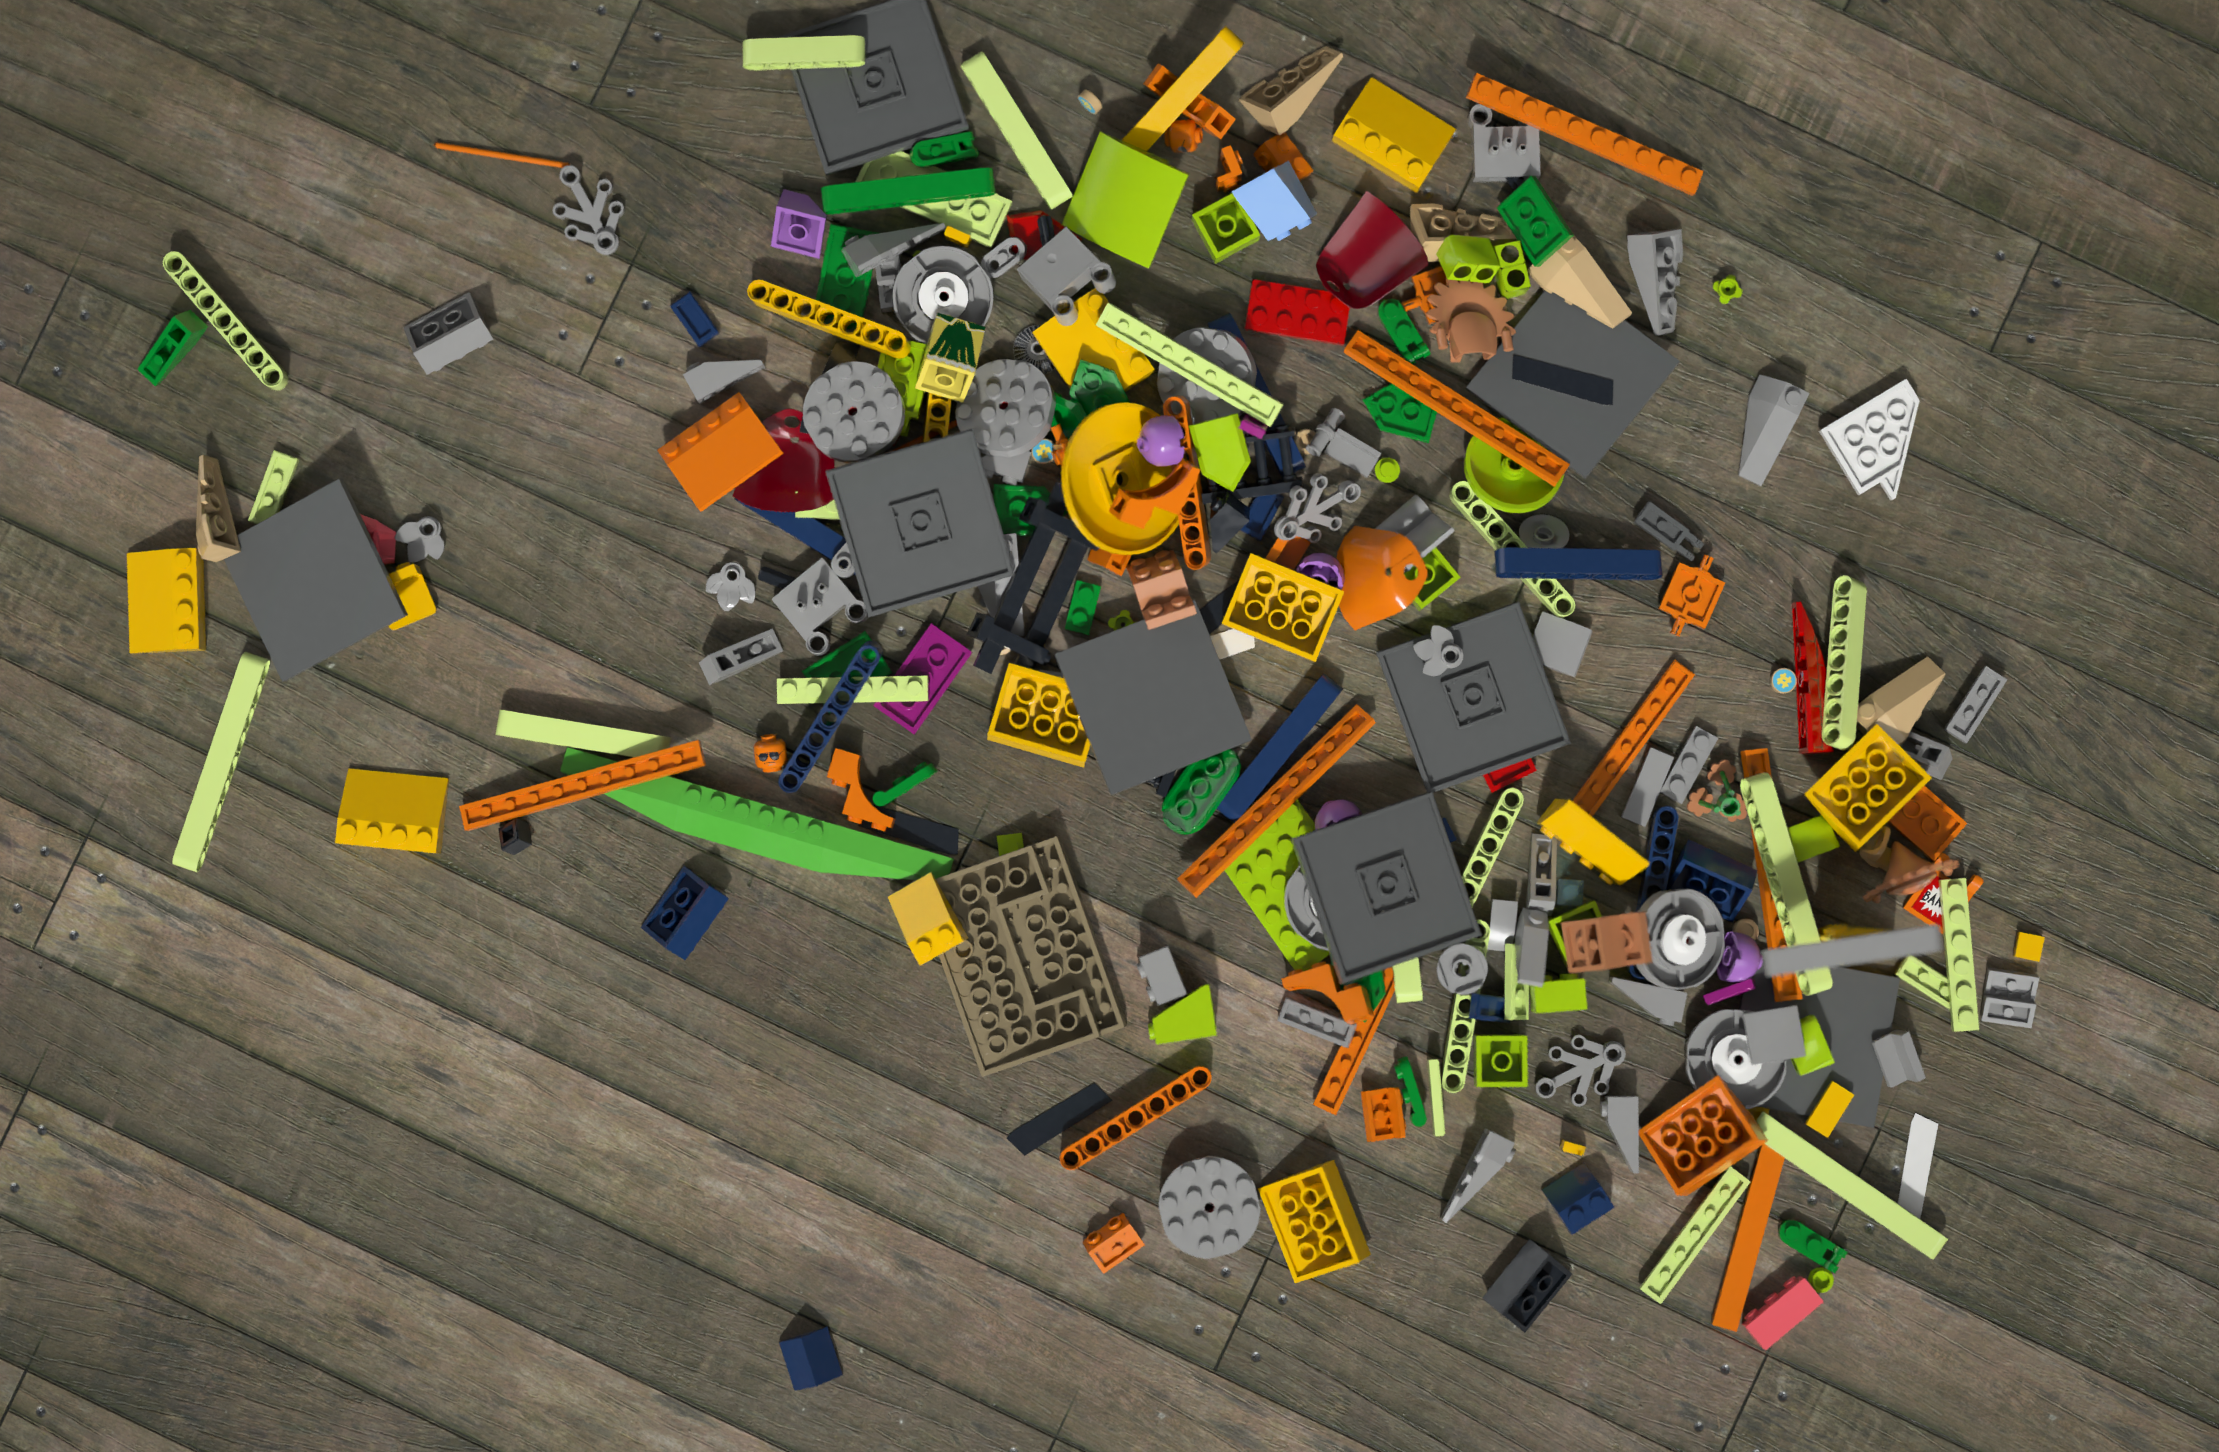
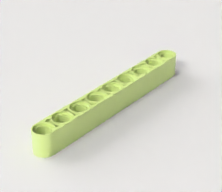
M244 652L240 658L173 856V865L194 872H199L203 865L269 670L270 660L248 652Z
M1767 772L1744 778L1740 782L1742 796L1787 946L1820 942L1821 940L1773 780ZM1829 968L1795 973L1799 987L1806 996L1828 990L1832 987V977Z
M1762 1111L1756 1120L1768 1139L1764 1144L1934 1260L1948 1238L1767 1113Z

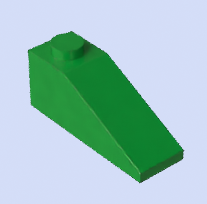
M191 310L173 316L137 370L154 386H158L197 344L208 326Z

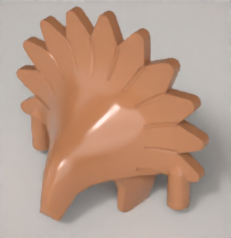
M1447 278L1445 279L1446 286L1441 283L1435 284L1434 288L1438 295H1430L1427 298L1434 309L1427 311L1426 316L1437 322L1430 328V332L1436 334L1438 349H1447L1448 339L1451 362L1460 363L1463 354L1477 352L1483 354L1484 360L1490 359L1496 355L1497 337H1501L1505 352L1514 349L1511 336L1516 333V330L1506 324L1514 318V315L1511 312L1502 310L1507 303V299L1504 297L1494 298L1496 291L1494 285L1484 289L1483 283L1447 280Z
M1895 841L1891 845L1888 871L1882 885L1868 891L1862 897L1866 903L1870 901L1879 903L1881 901V894L1885 890L1887 894L1896 896L1916 893L1934 880L1937 876L1936 870L1943 871L1944 875L1950 876L1953 873V869L1958 868L1960 863L1958 860L1953 861L1952 859L1944 863L1933 864L1918 857L1904 845Z

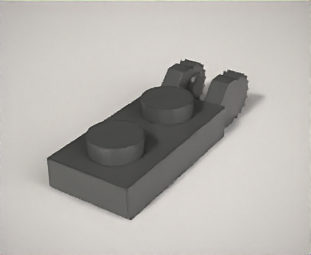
M1650 501L1646 503L1633 521L1672 551H1676L1691 562L1695 556L1680 545L1685 538L1694 547L1699 549L1704 545L1702 541L1689 532V529Z

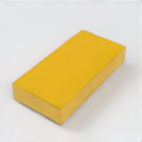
M1831 1081L1805 1124L1828 1138L1854 1094Z

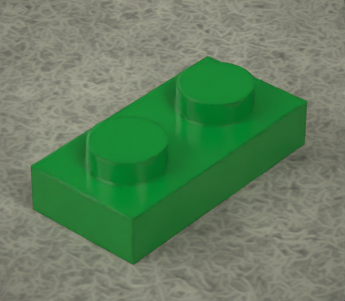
M1076 581L1065 630L1089 636L1101 586Z

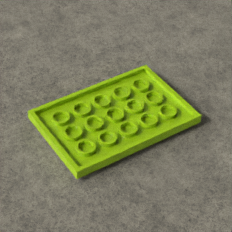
M1297 799L1224 871L1294 970L1302 969L1304 972L1310 969L1313 964L1320 962L1330 955L1329 950L1315 947L1298 935L1291 927L1285 912L1284 893L1286 884L1300 865L1291 838L1315 831V823Z

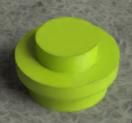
M1383 458L1377 462L1375 475L1381 482L1390 483L1399 476L1400 467L1396 460Z
M1817 1267L1809 1273L1808 1283L1816 1292L1825 1293L1832 1288L1834 1278L1828 1269Z

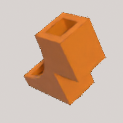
M1158 63L1143 84L1157 96L1161 97L1178 77ZM1200 93L1181 113L1192 119L1207 133L1219 139L1223 138L1236 120L1220 105Z
M1182 458L1175 469L1164 480L1150 488L1138 491L1119 489L1109 512L1118 520L1144 529L1147 521L1150 520L1154 507L1179 515L1182 507L1187 502L1192 486L1198 479L1200 469L1190 461Z
M835 748L827 777L832 779L831 784L846 788L847 784H851L842 814L848 815V821L861 824L862 820L872 822L871 827L878 830L886 831V827L893 828L895 818L879 811L869 801L863 790L860 780L862 756Z
M1326 962L1313 964L1311 966L1312 969L1304 972L1302 969L1291 971L1288 973V977L1281 979L1284 989L1289 991L1311 989L1324 993L1337 1005L1344 1021L1350 1025L1374 1018L1367 988L1361 985L1358 986V983L1344 986V991H1341L1335 967L1326 964Z

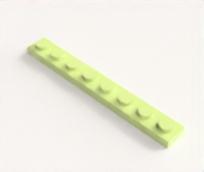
M1107 303L1096 324L1099 328L1269 427L1272 426L1284 405L1111 303Z

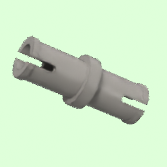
M1331 408L1330 413L1324 422L1317 426L1316 434L1306 446V450L1311 455L1316 457L1321 455L1328 441L1333 440L1335 437V431L1342 420H1344L1345 414L1337 408Z

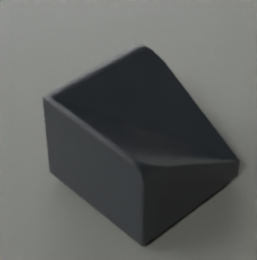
M515 818L498 828L502 851L515 855L532 845L528 822Z

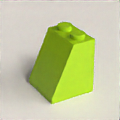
M1202 984L1153 1016L1152 1023L1148 1024L1150 1040L1155 1039L1157 1045L1216 1036L1209 984Z

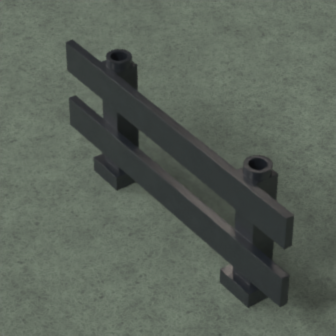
M1055 482L1047 502L1028 497L1018 520L1034 525L1035 529L1017 566L1015 575L1012 577L995 617L992 618L977 612L968 630V636L983 641L973 666L989 674H992L1003 647L1018 653L1014 662L1015 665L1034 669L1036 663L1048 664L1051 659V652L1043 647L1087 549L1099 550V547L1090 542L1080 532L1074 522L1062 517L1067 506L1062 484ZM1055 532L1070 540L1024 639L1011 633V630Z

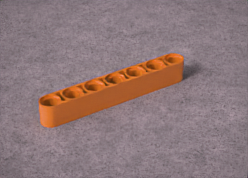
M1183 396L1170 397L1163 405L1164 415L1175 417L1180 426L1185 429V437L1179 439L1180 447H1184V451L1189 455V461L1199 468L1197 454L1189 429V425L1193 424L1189 401ZM1175 400L1182 405L1180 414H1175L1171 409L1172 402ZM1177 464L1171 465L1172 471L1175 469ZM1200 473L1187 497V501H1192L1196 505L1195 513H1188L1184 506L1178 515L1184 561L1193 570L1205 567L1211 560L1205 508L1202 501ZM1191 526L1199 529L1200 535L1198 539H1193L1189 535V528ZM1194 551H1199L1203 555L1201 564L1193 561L1192 554Z
M1200 1065L1191 1068L1062 1150L1060 1154L1061 1165L1067 1170L1079 1168L1210 1085L1212 1079L1210 1071ZM1198 1070L1205 1071L1207 1074V1080L1203 1084H1197L1193 1081V1075ZM1175 1084L1185 1086L1186 1092L1183 1097L1176 1098L1172 1095L1171 1089ZM1155 1097L1162 1098L1164 1101V1107L1160 1111H1154L1150 1108V1101ZM1132 1111L1141 1112L1143 1115L1142 1122L1137 1125L1130 1123L1128 1119L1129 1114ZM1112 1124L1120 1126L1122 1131L1119 1137L1112 1138L1107 1134V1128ZM1089 1138H1096L1100 1142L1099 1149L1089 1151L1085 1146L1086 1141ZM1069 1151L1075 1152L1079 1157L1077 1163L1069 1165L1064 1161V1155Z

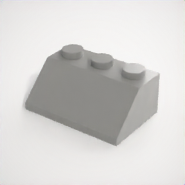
M470 292L403 327L412 352L427 375L442 369L454 360L463 358L467 353L481 348L493 340L489 327Z

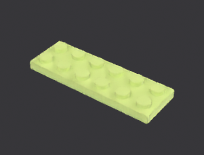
M900 151L864 163L856 182L946 171L935 166L927 168L917 167L912 163L909 154ZM995 194L989 197L902 206L901 208L937 224L944 223L946 228L947 225L970 235L972 240L992 248L1012 205V201Z

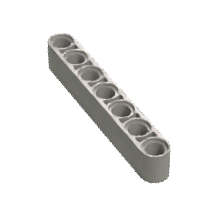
M1939 924L1767 949L1762 950L1766 976H1775L1942 951L1943 947Z

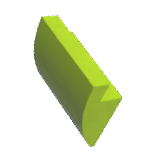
M1100 131L1062 225L1095 244L1149 269L1190 173L1170 165V161Z

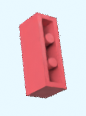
M1791 1277L1783 1284L1785 1288L1778 1294L1774 1292L1764 1300V1306L1759 1310L1756 1308L1751 1310L1744 1317L1746 1321L1742 1325L1764 1350H1767L1824 1302L1804 1277Z

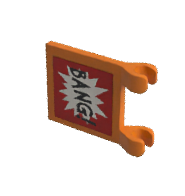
M1942 852L1933 861V864L1949 861L1950 857ZM1936 870L1937 876L1922 890L1912 893L1903 908L1928 925L1939 924L1940 933L1943 934L1939 880L1950 878ZM1975 874L1971 876L1967 883L1968 902L1984 882L1983 878Z

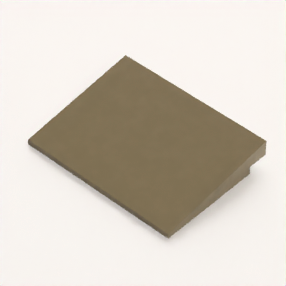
M1060 835L936 879L968 936V939L943 952L939 957L982 1077L1127 1026Z

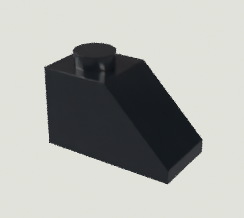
M1228 491L1221 497L1217 496L1210 504L1212 549L1216 554L1250 521V508Z

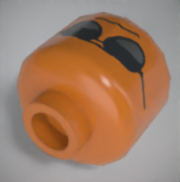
M1175 120L1165 131L1166 146L1170 147L1175 153L1194 152L1198 147V143L1203 141L1202 128H1198L1193 120Z
M776 734L762 735L761 740L757 741L753 746L756 766L762 768L763 772L780 771L783 769L782 766L788 762L786 743L783 739L776 738Z

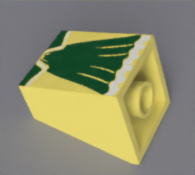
M937 312L915 388L963 403L975 375L986 327Z

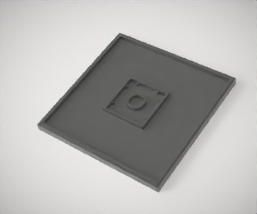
M889 0L780 36V38L857 35L865 38V64L863 66L791 69L826 176L912 148L920 141L949 136L969 129L926 0Z
M1544 291L1514 328L1516 333L1511 336L1514 349L1505 352L1503 344H1501L1496 351V355L1486 362L1468 384L1466 390L1537 444L1569 463L1570 469L1586 479L1678 366L1680 361L1627 321H1622L1612 329L1587 315L1585 310L1575 304L1570 305L1566 303L1565 299L1559 295ZM1513 354L1613 380V405H1601L1512 379Z
M973 428L826 470L868 617L1015 575Z
M343 479L335 480L237 535L241 552L224 559L282 682L299 675L408 615Z
M1195 600L1193 601L1197 613L1195 615L1148 630L1145 620H1141L1054 655L1110 795L1252 740Z
M1519 601L1445 627V629L1452 633L1454 644H1457L1462 649L1463 660L1459 666L1447 668L1441 675L1429 676L1424 674L1423 667L1426 661L1419 658L1413 648L1416 643L1431 639V633L1376 652L1426 792L1432 791L1435 793L1571 744ZM1448 651L1446 653L1447 660L1452 661L1455 658L1454 652Z
M1432 791L1291 838L1340 984L1481 936Z
M1763 961L1761 968L1757 969L1756 973L1751 977L1754 979L1757 988L1741 995L1739 1010L1760 1012L1797 1006L1799 1020L1810 1014L1815 1015L1834 1059V1064L1800 1076L1796 1073L1791 1059H1786V1075L1780 1088L1769 1100L1758 1107L1810 1116L1826 1088L1833 1081L1854 1094L1839 1121L1874 1128L1883 1072L1872 1041L1891 1032L1900 978L1842 967H1829L1832 977V987L1830 989L1809 996L1802 993L1803 999L1775 1002L1772 976H1766ZM1739 1055L1734 1057L1735 1064L1740 1060Z

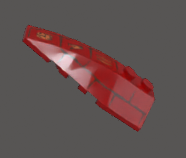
M1794 602L1791 604L1794 666L1797 678L1796 705L1799 754L1834 752V747L1827 745L1822 740L1827 672L1821 649L1801 602Z

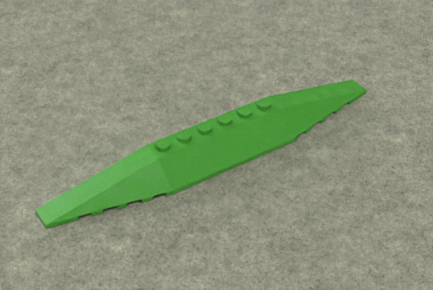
M567 747L560 771L569 776L613 764L617 761ZM669 776L604 793L674 831L816 872L918 880L932 872L935 879L950 874L954 861L950 857Z

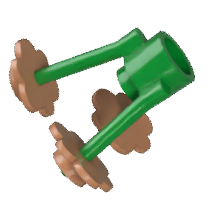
M1723 759L1719 763H1713L1711 770L1707 774L1708 779L1715 781L1716 785L1724 784L1726 793L1718 798L1717 804H1712L1710 802H1712L1713 796L1708 794L1707 789L1703 787L1698 788L1696 793L1692 792L1689 795L1690 801L1687 803V809L1690 812H1694L1699 817L1703 813H1709L1713 810L1715 813L1719 812L1723 817H1727L1730 822L1746 818L1747 811L1745 810L1744 800H1742L1740 794L1734 793L1729 784L1733 782L1735 778L1734 773L1736 772L1735 766L1731 765L1729 760Z

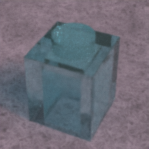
M1556 879L1555 904L1583 906L1584 880Z

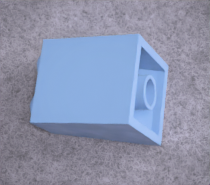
M1289 161L1232 191L1234 197L1268 241L1275 237L1278 241L1291 235L1290 229L1297 226L1300 230L1312 223L1310 218L1317 215Z

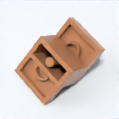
M1173 550L1160 551L1155 556L1147 559H1136L1126 566L1148 630L1197 614L1181 566Z
M1645 911L1561 923L1569 973L1604 970L1653 962Z

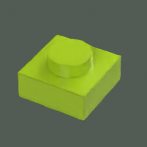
M1022 833L997 836L999 856L1024 848Z

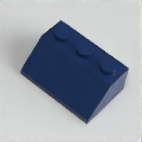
M1688 839L1670 873L1666 890L1684 888L1700 892L1715 904L1723 919L1733 922L1753 890L1758 870Z
M683 866L640 928L665 949L686 960L729 898L692 870Z

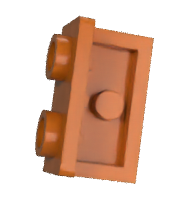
M1286 132L1264 142L1254 153V157L1266 173L1287 161L1290 162L1299 181L1313 172V169Z
M1231 145L1221 149L1220 160L1226 174L1217 178V191L1224 190V192H1229L1236 189L1238 183L1241 182L1242 159L1238 150L1233 151Z
M1399 1087L1361 1091L1367 1142L1405 1138L1406 1122L1403 1118V1097Z

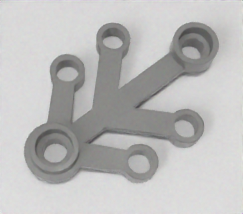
M571 165L565 166L560 171V179L565 186L571 187L584 212L568 208L564 203H557L553 207V214L558 219L569 218L589 224L596 233L582 231L576 225H569L565 228V236L570 241H585L594 244L597 252L602 255L613 254L619 246L615 230L619 217L625 212L623 204L619 201H613L609 205L610 216L605 229L600 221L607 196L613 191V185L607 179L600 180L597 184V196L592 206L580 184L581 174L579 170ZM573 173L576 177L574 181L570 182L567 180V176ZM607 183L609 184V189L605 192L601 191V185ZM615 205L621 206L619 213H613L612 209ZM559 207L565 208V213L563 215L557 214V209ZM576 229V236L570 237L568 235L569 230ZM610 239V246L603 247V240Z
M1320 473L1314 474L1310 479V484L1313 488L1303 512L1298 515L1301 502L1307 497V491L1298 485L1290 490L1289 495L1292 501L1286 515L1279 518L1274 527L1275 535L1281 540H1291L1298 536L1305 538L1311 543H1317L1321 539V531L1314 526L1306 529L1300 527V525L1309 521L1324 525L1332 531L1338 530L1342 525L1340 517L1335 514L1327 516L1320 513L1343 499L1349 503L1355 502L1361 494L1360 486L1350 480L1343 481L1339 485L1338 491L1318 502L1323 489L1328 484V480Z
M1574 1035L1570 1040V1044L1574 1049L1582 1050L1584 1048L1599 1054L1591 1059L1563 1051L1559 1046H1552L1548 1050V1056L1551 1060H1561L1576 1066L1552 1079L1540 1078L1535 1084L1536 1093L1542 1098H1550L1555 1094L1557 1087L1581 1076L1577 1090L1571 1095L1572 1104L1581 1107L1587 1101L1586 1093L1594 1069L1603 1065L1600 1079L1594 1083L1593 1090L1598 1095L1607 1094L1613 1068L1620 1065L1626 1055L1624 1047L1619 1042L1609 1041L1601 1045L1586 1040L1582 1035ZM1578 1037L1583 1040V1044L1580 1047L1574 1045V1040ZM1554 1049L1560 1050L1558 1058H1553L1551 1055ZM1610 1049L1616 1050L1617 1055L1615 1058L1608 1056ZM1542 1083H1548L1549 1090L1547 1092L1541 1091L1540 1086ZM1599 1083L1605 1084L1606 1089L1604 1092H1598L1597 1085ZM1577 1094L1583 1096V1101L1579 1104L1574 1101V1097Z

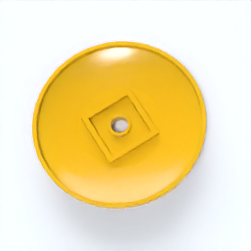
M1114 403L1095 410L1075 429L1063 458L1062 489L1072 520L1080 532L1094 545L1102 550L1119 555L1141 554L1156 548L1169 538L1179 524L1177 514L1158 507H1154L1152 516L1147 521L1144 529L1122 522L1109 512L1119 489L1128 491L1147 489L1160 483L1172 472L1171 465L1156 466L1148 462L1137 447V440L1142 426L1148 420L1160 416L1152 409L1143 405ZM1184 451L1182 458L1187 460L1186 453ZM1118 473L1123 477L1121 486L1116 481Z

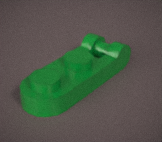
M970 131L920 141L911 149L910 158L917 167L927 168L962 160H972L979 157L978 149L974 148L973 140L975 138L973 132ZM959 143L964 145L965 150H960Z
M1395 299L1384 300L1378 308V317L1402 358L1414 365L1417 359L1421 357L1426 358L1431 355L1429 348L1422 340L1402 305ZM1414 342L1417 348L1410 352L1406 346Z
M925 761L913 769L915 774L908 778L903 775L892 782L894 787L887 792H876L873 795V802L877 806L884 807L937 773L938 770L933 763L928 765Z
M1408 1057L1397 1058L1398 1064L1394 1065L1397 1078L1403 1079L1405 1088L1401 1089L1405 1104L1410 1103L1413 1111L1410 1114V1121L1415 1126L1422 1127L1426 1124L1427 1117Z
M1785 1220L1779 1225L1778 1236L1783 1243L1835 1274L1839 1268L1837 1265L1841 1258L1846 1257L1847 1251L1795 1220ZM1827 1249L1833 1252L1829 1260L1822 1257Z

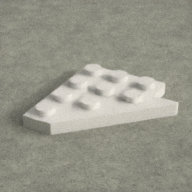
M1907 379L1819 431L1857 495L1880 483L1890 501L1896 498L1920 401Z

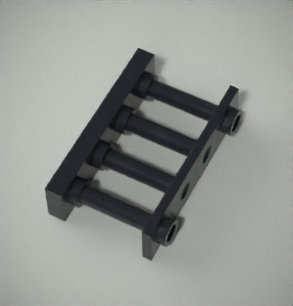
M1289 424L1274 426L1275 430L1266 431L1262 439L1250 433L1244 434L1246 443H1254L1259 477L1256 479L1257 483L1247 484L1242 476L1232 492L1208 478L1209 485L1206 486L1207 489L1202 491L1203 504L1212 503L1217 496L1221 497L1226 491L1237 499L1288 493L1296 485L1304 488L1303 477H1297L1293 473L1288 438L1295 436L1296 428H1290ZM1278 438L1284 475L1281 476L1282 479L1272 480L1268 476L1263 440Z

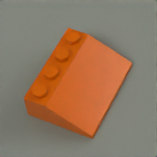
M740 392L657 450L700 512L783 454Z
M1719 1075L1639 1130V1136L1677 1196H1688L1768 1141L1754 1117Z

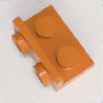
M1124 1213L1111 1218L1106 1225L1097 1231L1091 1232L1082 1241L1087 1252L1103 1274L1145 1246L1143 1240Z

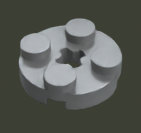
M1455 944L1445 949L1438 957L1436 966L1438 980L1444 988L1452 993L1460 995L1473 993L1482 986L1487 976V961L1484 955L1473 946ZM1459 962L1469 966V969L1466 970V975L1463 977L1460 973H1455V969L1458 968L1457 963Z

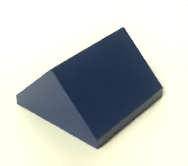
M828 1326L779 1342L794 1391L816 1387L843 1375Z

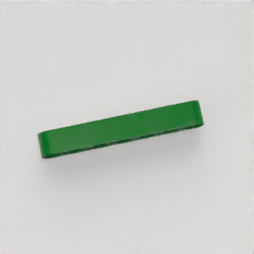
M977 168L821 187L823 212L825 214H841L989 197L996 194L993 168Z

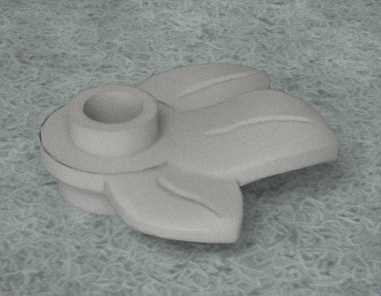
M425 516L418 522L405 523L395 535L397 541L408 543V559L412 563L423 560L428 554L438 560L444 551V541L440 536L441 524L436 518L431 516ZM431 524L433 531L427 534L425 527Z
M737 562L726 563L722 567L721 572L712 574L706 583V592L717 593L718 603L724 611L731 610L738 603L739 599L747 603L754 602L756 594L754 583L746 577L744 567ZM728 572H736L737 578L731 579L728 576Z
M1433 625L1431 628V639L1422 640L1413 646L1417 656L1426 661L1423 673L1429 676L1441 675L1447 668L1459 666L1463 660V651L1457 644H1454L1452 633L1441 626ZM1448 651H1452L1455 654V658L1452 661L1446 658Z

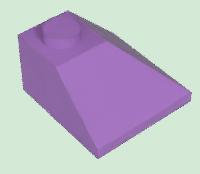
M784 189L776 207L771 247L820 258L827 215L808 195Z

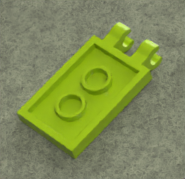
M903 340L895 341L892 349L897 350L901 348ZM909 341L911 350L905 358L898 359L881 353L878 362V368L889 375L904 400L905 420L900 436L905 437L909 433L910 420H918L925 392L916 389L915 386L927 344Z

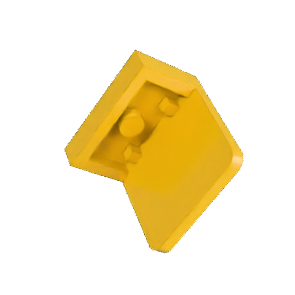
M410 562L396 566V571L389 574L408 613L404 618L389 625V628L392 630L400 629L429 617L437 611L420 567L416 564H410Z

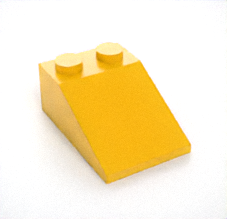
M932 872L888 896L907 944L919 965L926 963L968 939L966 932Z

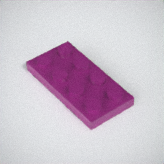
M931 623L894 675L929 676V701L875 702L873 706L915 735L973 652Z

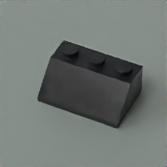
M1529 1239L1521 1247L1511 1263L1505 1267L1495 1283L1488 1288L1482 1299L1526 1333L1571 1277L1572 1273Z

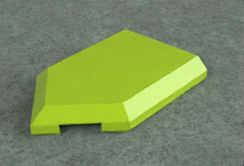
M1238 413L1189 425L1202 475L1233 492L1251 462L1243 430L1239 428L1241 422Z

